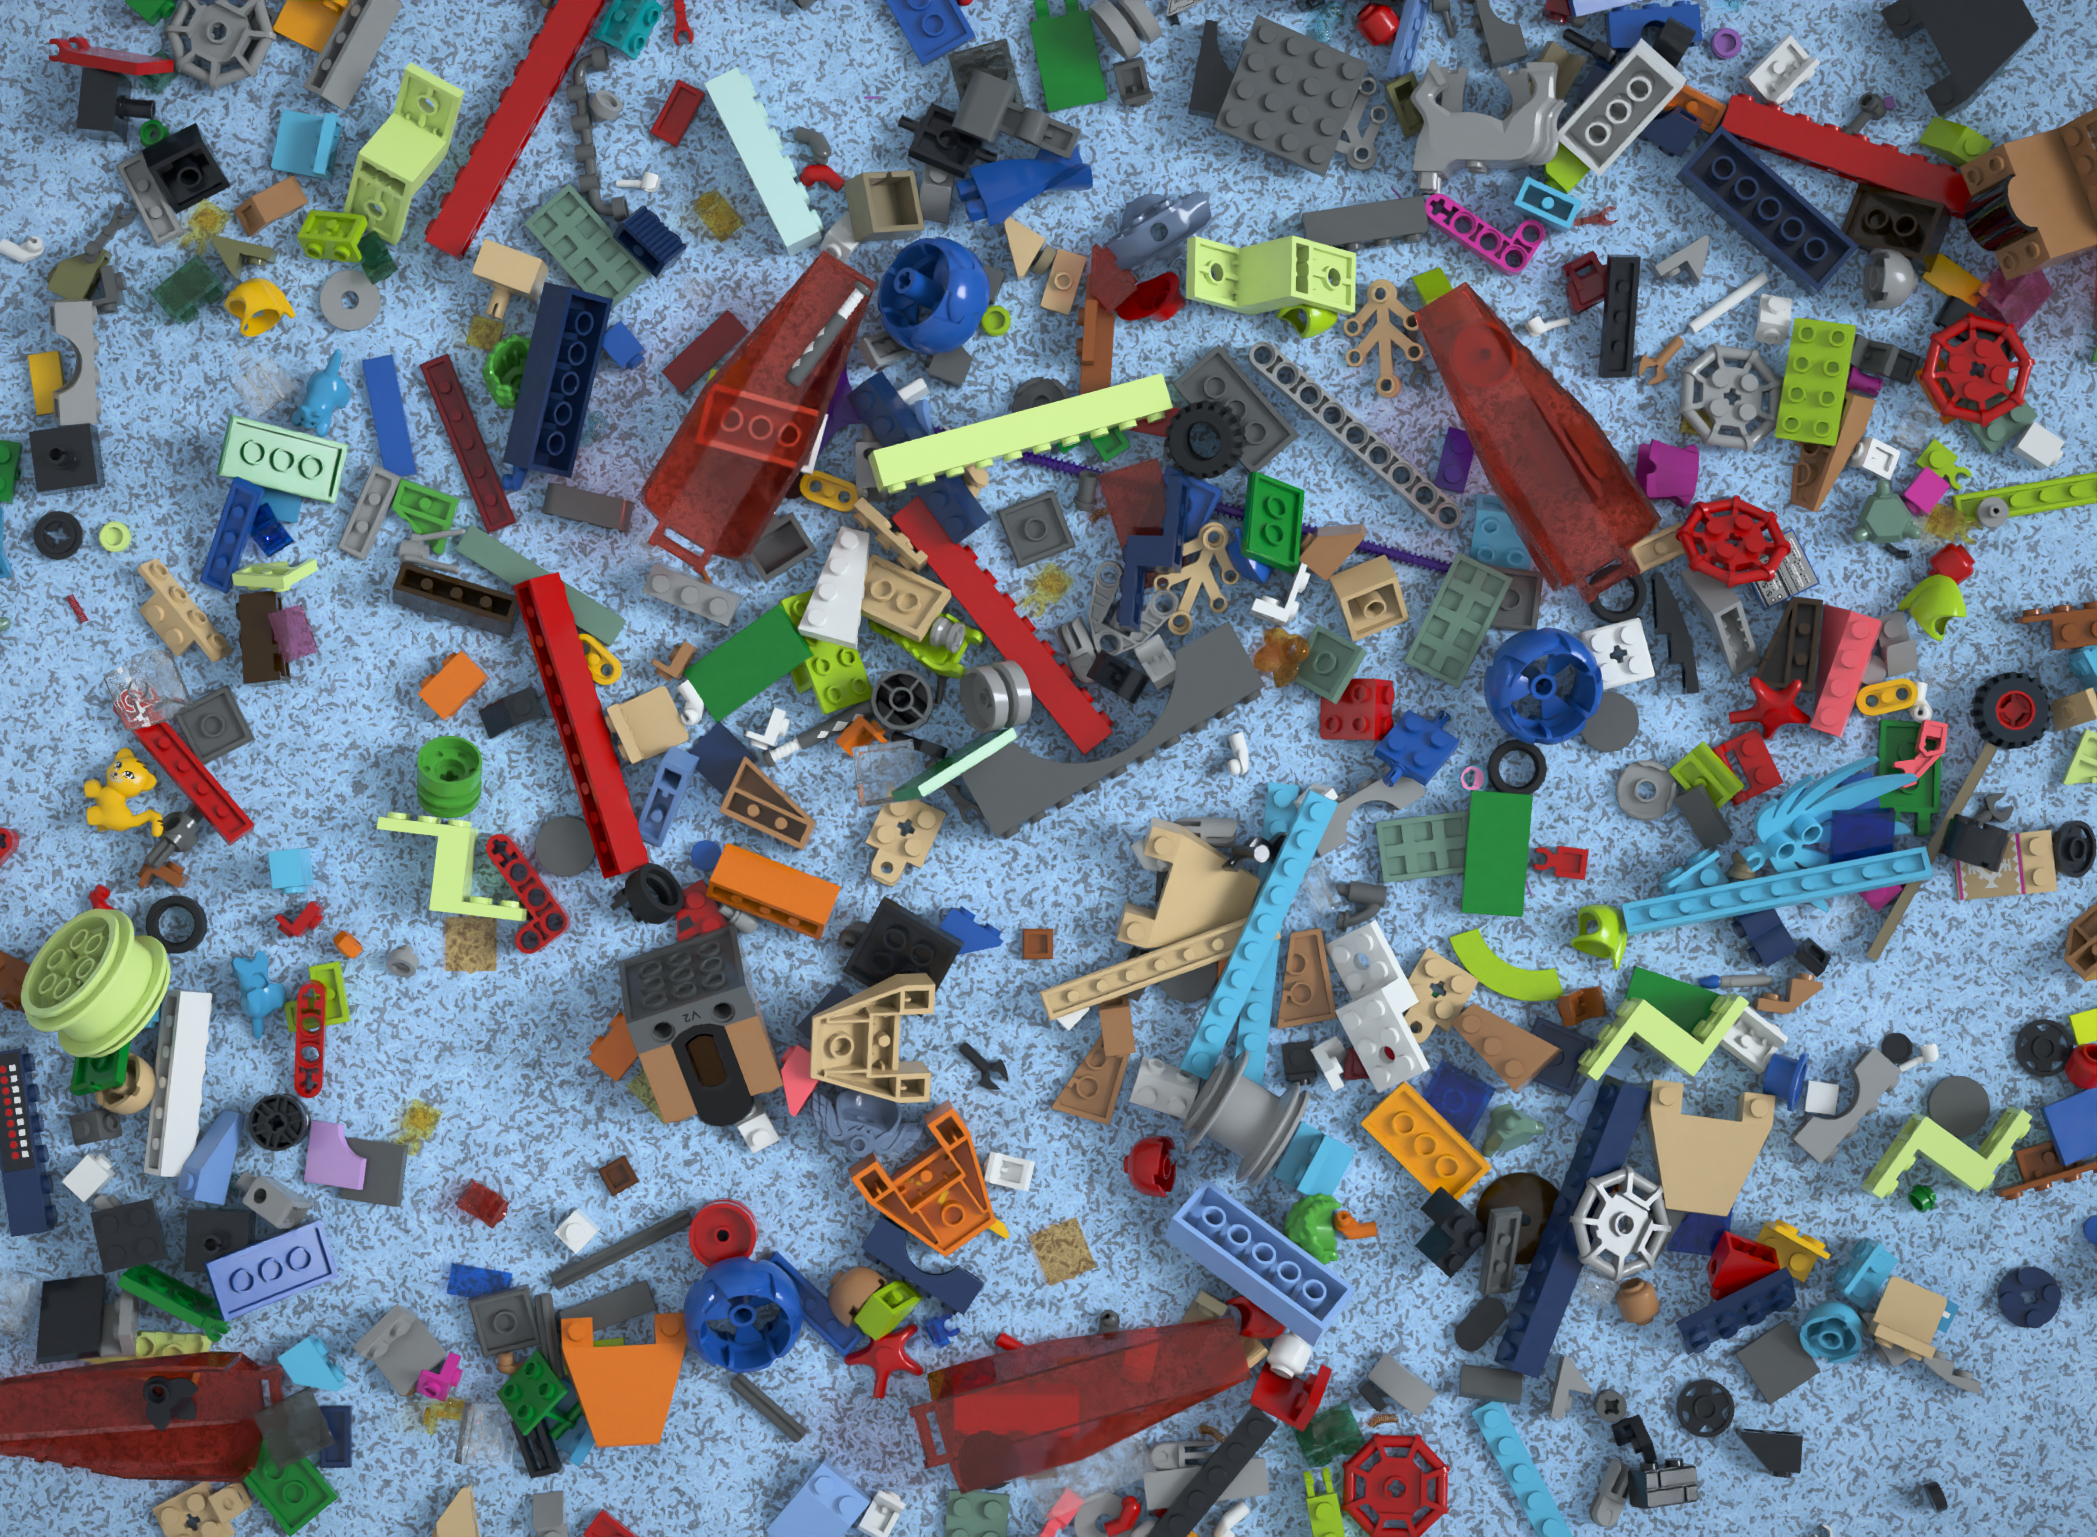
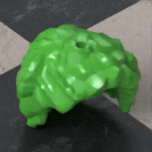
M513 334L511 337L506 338V340L502 339L493 345L494 349L490 351L484 362L482 375L486 388L490 392L491 398L502 409L515 410L531 339L526 338L525 335L518 336Z
M1322 1193L1299 1199L1294 1203L1286 1220H1284L1282 1234L1323 1265L1330 1261H1337L1339 1255H1337V1242L1334 1239L1336 1231L1332 1224L1334 1220L1332 1211L1333 1209H1340L1341 1203L1332 1195H1324Z

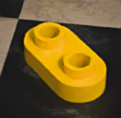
M814 470L812 475L805 474L801 479L800 490L803 496L811 502L843 513L853 510V505L859 500L854 484L824 472ZM815 481L820 482L822 485L819 492H812L810 490V485ZM842 492L850 494V500L846 503L839 501V495Z
M578 634L582 644L587 643L590 646V652L585 655L593 680L601 685L616 683L622 675V664L619 659L594 636ZM605 664H609L612 667V673L608 676L602 672V667Z
M1905 678L1873 684L1859 691L1856 705L1862 714L1871 717L1910 708L1916 702L1918 690L1911 680ZM1905 689L1908 697L1905 700L1898 699L1896 697L1897 690ZM1868 696H1875L1878 701L1877 705L1869 707L1866 704V698Z

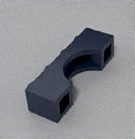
M1600 58L1597 59L1576 95L1581 98V103L1614 68L1612 65ZM1676 105L1666 112L1658 113L1637 137L1644 141L1650 139L1658 144V148L1666 155L1671 157L1677 155L1681 158L1699 130L1703 120Z
M881 1215L861 1246L865 1250L863 1256L877 1265L882 1261L891 1267L889 1273L903 1282L908 1278L917 1284L914 1288L917 1292L928 1299L932 1295L942 1301L940 1306L955 1316L957 1312L964 1315L983 1287L984 1281L960 1265L948 1272L939 1274L921 1270L911 1261L907 1253L906 1237L908 1231L884 1215Z

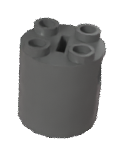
M897 669L887 672L877 681L872 690L871 704L874 714L885 727L894 732L910 733L919 730L928 722L933 713L934 697L929 684L921 675L912 670ZM909 694L910 699L902 708H898L899 703Z

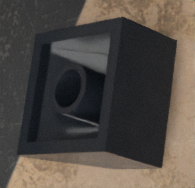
M197 123L142 150L148 170L176 214L230 187L210 144Z

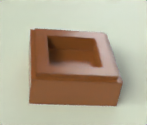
M1023 929V959H1053V929Z

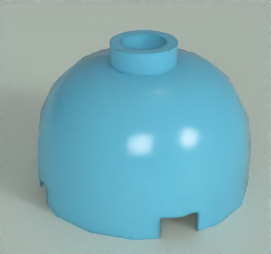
M1834 1301L1822 1302L1811 1308L1802 1322L1801 1344L1803 1349L1816 1359H1818L1819 1355L1823 1358H1828L1827 1363H1844L1855 1358L1859 1348L1862 1346L1863 1325L1861 1320L1851 1307L1843 1303Z

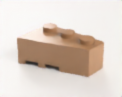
M744 756L719 812L805 851L817 822L748 757Z
M1474 1003L1467 1007L1451 1023L1460 1035L1517 1093L1528 1085L1563 1051Z

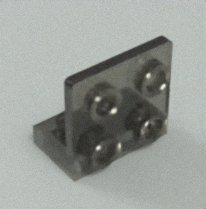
M1006 38L948 54L960 102L974 70H979L1014 84L1018 90L1013 103L1025 107Z

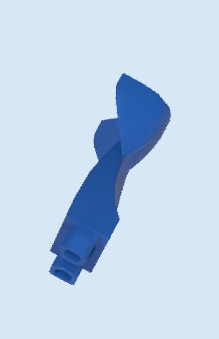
M1077 145L1070 160L1040 148L1035 159H1006L982 164L969 169L971 178L956 182L957 193L961 202L976 198V200L965 203L970 223L986 218L989 227L1004 222L1020 206L1044 191H1083L1093 187L1092 169L1089 164L1082 162Z

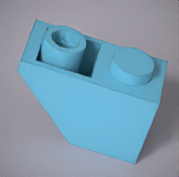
M313 1334L277 1357L294 1384L336 1392L346 1386L344 1382L346 1378L345 1372L338 1363H331L326 1355L329 1353L328 1347L320 1337L315 1339Z

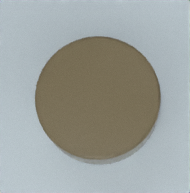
M1047 244L1033 266L1032 271L1040 276L1043 275L1055 257L1056 249Z

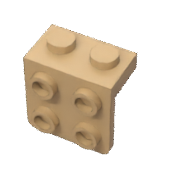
M659 686L623 704L616 703L606 708L609 714L605 717L606 723L612 734L618 733L622 742L617 745L624 761L630 760L633 765L669 750L671 746L676 747L689 739V734L681 721L668 689L664 686Z
M1891 1276L1888 1279L1867 1331L1875 1335L1874 1341L1892 1349L1893 1345L1896 1344L1905 1348L1903 1354L1921 1361L1922 1356L1932 1360L1936 1348L1930 1345L1946 1308L1947 1299L1902 1278Z

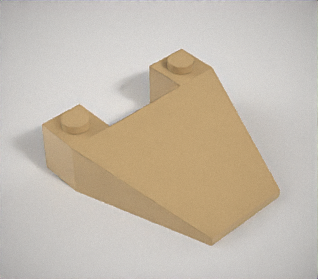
M1152 817L1143 843V853L1146 856L1170 862V866L1156 910L1128 902L1124 903L1116 928V939L1146 949L1164 947L1248 917L1260 879L1242 866L1238 872L1225 871L1222 866L1230 859L1182 825Z
M926 973L896 974L812 1016L810 1078L897 1103L930 1102L931 1072L922 1061L899 1062L901 1015L934 1014L935 983Z
M1651 1080L1647 1084V1090L1651 1093L1644 1109V1116L1659 1184L1663 1188L1662 1197L1665 1209L1727 1217L1773 1126L1776 1096L1743 1092L1738 1095L1736 1121L1681 1114L1684 1083Z

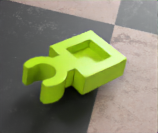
M1935 438L1932 439L1914 462L1920 469L1927 466L1941 478L1945 476L1947 482L1951 485L1950 487L1956 491L1962 488L1955 480L1956 475L1960 473L1966 478H1970L1972 475L1967 468L1956 467L1954 462L1958 459V456Z

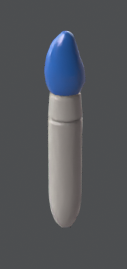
M1761 974L1720 977L1711 975L1699 979L1698 983L1707 989H1716L1718 987H1761L1772 984L1774 979L1768 975Z

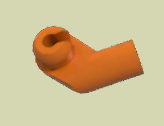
M1341 1210L1336 1213L1334 1225L1347 1239L1356 1240L1377 1236L1375 1221L1358 1223L1348 1211Z

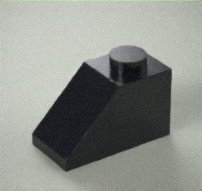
M528 687L501 698L478 711L489 739L547 717L534 687Z
M1736 1428V1435L1766 1469L1773 1471V1476L1790 1478L1791 1473H1801L1803 1436L1798 1432Z

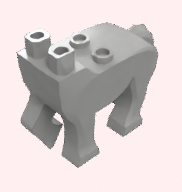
M1431 60L1424 77L1411 94V101L1424 121L1417 139L1413 172L1418 177V190L1421 191L1422 195L1441 194L1442 180H1449L1456 171L1463 168L1469 169V173L1486 174L1487 169H1518L1550 162L1556 156L1559 146L1557 120L1560 112L1567 105L1562 99L1556 98L1557 64L1555 62H1526L1527 68H1519V71H1508V68H1499L1501 79L1510 89L1512 96L1511 114L1504 121H1501L1489 115L1464 112L1465 88L1469 75L1468 67L1448 70L1447 67H1439L1435 60ZM1530 78L1535 86L1532 96L1529 88ZM1440 92H1442L1441 106L1435 102Z

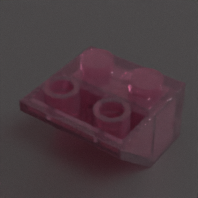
M1998 262L1968 298L1995 321L2007 324L2011 322L2014 324V329L2018 333L2054 291L2042 270L2006 281Z

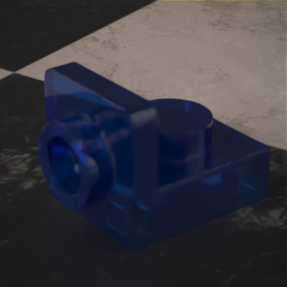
M268 503L261 505L258 508L250 536L270 558L293 543L294 540L289 531L276 517L271 506Z

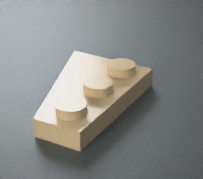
M861 497L853 505L854 520L863 529L869 527L877 535L874 538L875 541L885 551L891 549L898 556L896 561L901 567L909 571L912 570L915 574H918L925 567L928 555L922 550L916 554L913 551L914 548L909 538L902 532L896 531L893 533L890 530L892 528L891 523L869 502Z

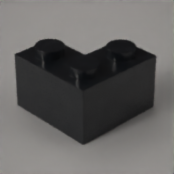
M1440 1186L1420 1208L1435 1224L1415 1247L1449 1278H1452L1484 1243L1487 1228Z

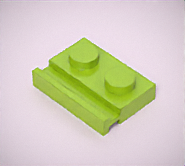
M1701 741L1699 745L1669 769V772L1685 790L1702 783L1718 809L1745 786L1704 741Z

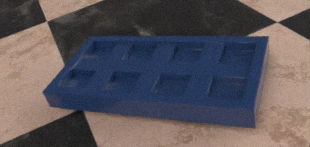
M1787 1267L1677 1321L1676 1326L1680 1341L1686 1354L1689 1355L1693 1352L1701 1353L1707 1350L1711 1343L1721 1338L1724 1340L1736 1335L1739 1329L1747 1325H1757L1767 1315L1790 1308L1793 1302L1797 1301L1793 1278Z

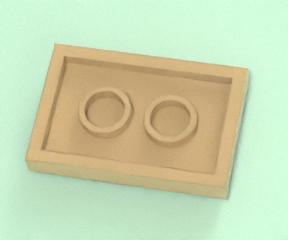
M872 554L868 561L867 574H865L864 599H862L861 615L920 643L952 597L951 590Z

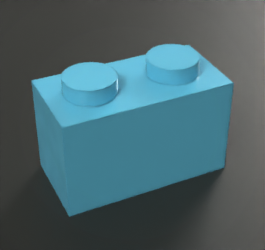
M1526 176L1511 210L1566 234L1575 219L1582 201Z
M296 848L268 852L272 889H282V894L289 895L305 893L306 886L314 885L309 849Z

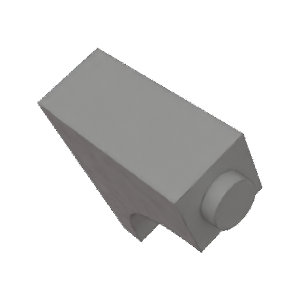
M1688 568L1681 572L1686 592L1710 628L1732 675L1735 676L1760 663L1741 600L1731 588H1727L1726 584L1699 571L1693 572Z

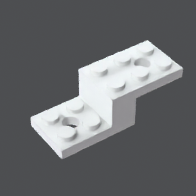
M1374 920L1324 945L1352 998L1350 1002L1335 1010L1377 1093L1430 1069L1402 1015V1012L1419 1001L1377 921ZM1359 953H1363L1368 957L1369 967L1364 966L1360 962ZM1385 1046L1393 1050L1395 1054L1394 1060L1386 1056L1384 1052Z

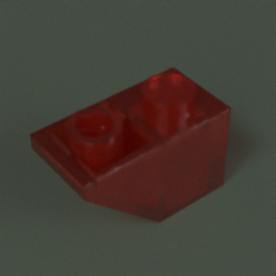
M1096 243L1092 247L1090 296L1094 300H1098V305L1111 317L1137 293L1138 288L1135 284L1138 281L1128 269L1125 268L1122 271L1114 263L1117 258L1107 246L1101 248Z

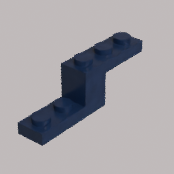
M1169 476V483L1164 488L1166 512L1162 516L1160 524L1163 536L1128 535L1127 544L1123 547L1122 557L1125 562L1124 574L1120 576L1119 580L1122 597L1121 604L1117 606L1116 619L1119 626L1128 632H1140L1146 572L1181 574L1190 483L1181 476Z

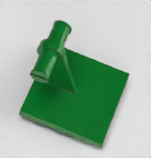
M538 1349L496 1393L521 1433L525 1436L545 1416L559 1421L549 1430L551 1437L558 1441L568 1429H573L577 1425L576 1420L583 1414L579 1401L568 1412H564L555 1406L568 1391L543 1353Z

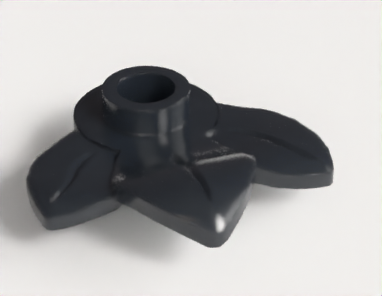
M153 1376L149 1378L143 1387V1396L148 1402L146 1407L148 1420L160 1431L166 1429L171 1417L195 1420L197 1410L191 1396L198 1391L197 1385L184 1377L168 1379L164 1376ZM154 1387H161L164 1389V1392L158 1393L154 1390Z

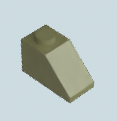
M102 249L99 258L94 264L83 259L85 253L60 261L58 266L53 267L49 272L46 289L64 299L86 298L90 300L102 277L100 267L107 266L113 254Z

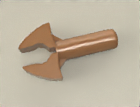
M1674 336L1656 358L1649 359L1644 354L1638 365L1637 378L1644 373L1646 368L1656 366L1655 376L1646 386L1665 381L1669 375L1664 372V366L1684 345L1683 339L1679 336Z

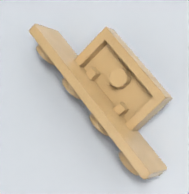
M155 558L141 564L137 568V571L155 592L138 611L176 657L183 655L195 642L214 663L233 652L226 639L219 634L207 619L205 613L197 607L188 596L186 590L178 584L169 573L168 568L159 559Z

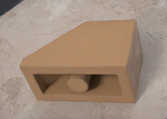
M1363 524L1318 527L1313 534L1308 532L1300 542L1299 561L1306 564L1309 569L1327 581L1365 538L1366 527Z

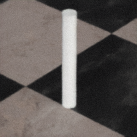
M1764 272L1759 273L1688 323L1691 331L1694 334L1768 283L1769 279Z

